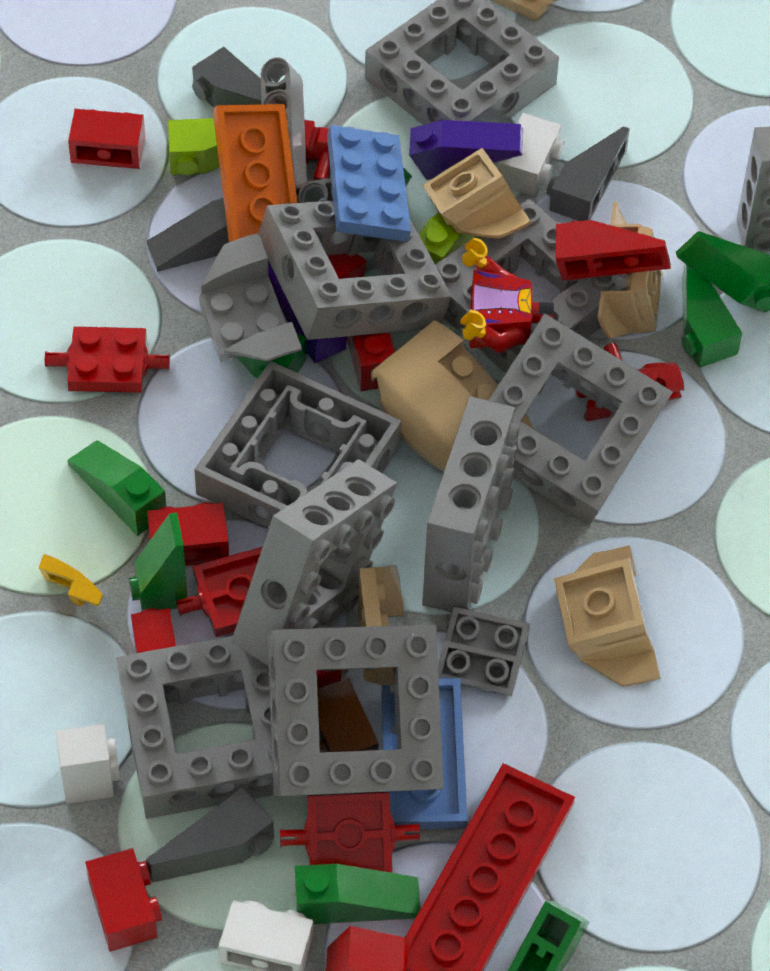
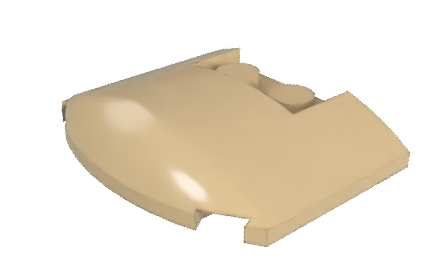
M434 320L371 372L372 381L377 378L381 394L378 401L384 413L401 420V437L423 459L444 472L469 397L489 400L498 384L462 346L464 340ZM526 414L522 422L534 429Z

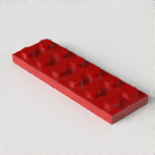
M504 763L501 765L405 936L408 940L407 971L485 970L575 803L574 796Z

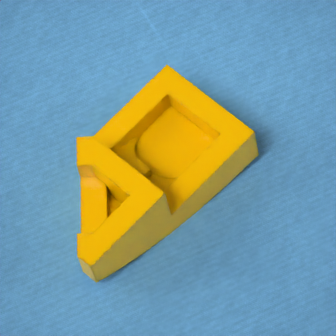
M43 555L38 568L45 580L70 588L68 596L73 604L77 606H83L84 602L94 606L100 605L103 594L88 578L70 565L49 555Z

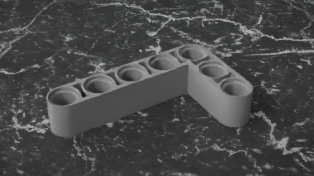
M281 57L269 59L261 69V103L285 104V107H287L286 118L297 203L317 202L321 198H324L323 201H333L331 178L307 182L302 77L285 59ZM285 75L284 79L278 82L279 79Z

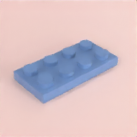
M330 125L327 141L336 232L407 242L411 233L399 135Z
M460 678L439 679L444 789L387 791L390 795V814L395 825L419 823L420 829L467 827ZM381 685L383 750H397L396 734H392V726L396 725L394 693H390V685Z

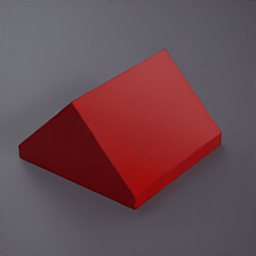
M349 926L327 947L326 971H407L408 940L401 936Z

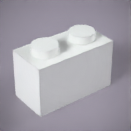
M522 113L517 124H521L524 128L523 155L498 161V170L510 189L536 197L541 184H548L553 170L552 161L553 159H560L565 141L560 139L561 124Z
M105 724L57 730L58 756L66 804L114 797L113 782L120 781L115 738H106Z
M232 901L219 942L220 963L252 971H304L313 940V920L307 919L304 914L297 911L287 910L282 913L270 910L263 904L255 901H245L244 903Z

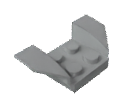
M259 233L224 244L201 286L202 293L199 296L200 307L220 362L240 357L268 362L281 356L301 351L302 347L293 323H286L269 279L268 257Z

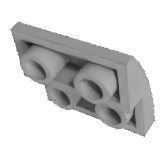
M453 607L446 640H444L438 664L439 679L460 678L461 685L512 697L530 624Z

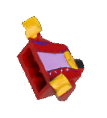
M473 238L465 244L467 251L462 255V262L465 266L472 267L475 264L477 265V270H473L470 311L460 319V323L466 326L462 330L463 337L469 340V348L488 347L497 353H502L518 345H525L530 337L532 324H538L544 314L553 318L554 303L532 301V282L519 278L503 269L491 257L486 256L488 253L486 244L481 239Z

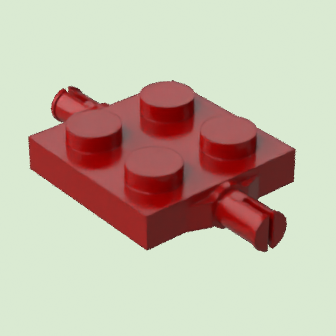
M73 326L72 343L67 352L45 351L44 364L45 367H67L68 391L142 393L143 378L147 374L148 369L170 370V354H148L146 328Z
M262 547L192 566L193 576L197 584V595L175 600L179 615L182 616L183 614L202 609L203 613L210 620L215 637L235 632Z
M389 792L307 795L308 816L304 829H280V838L296 837L280 839V847L305 845L309 856V865L341 864L393 873L392 853L396 844L395 841H420V833H404L420 831L419 823L395 825L390 814Z

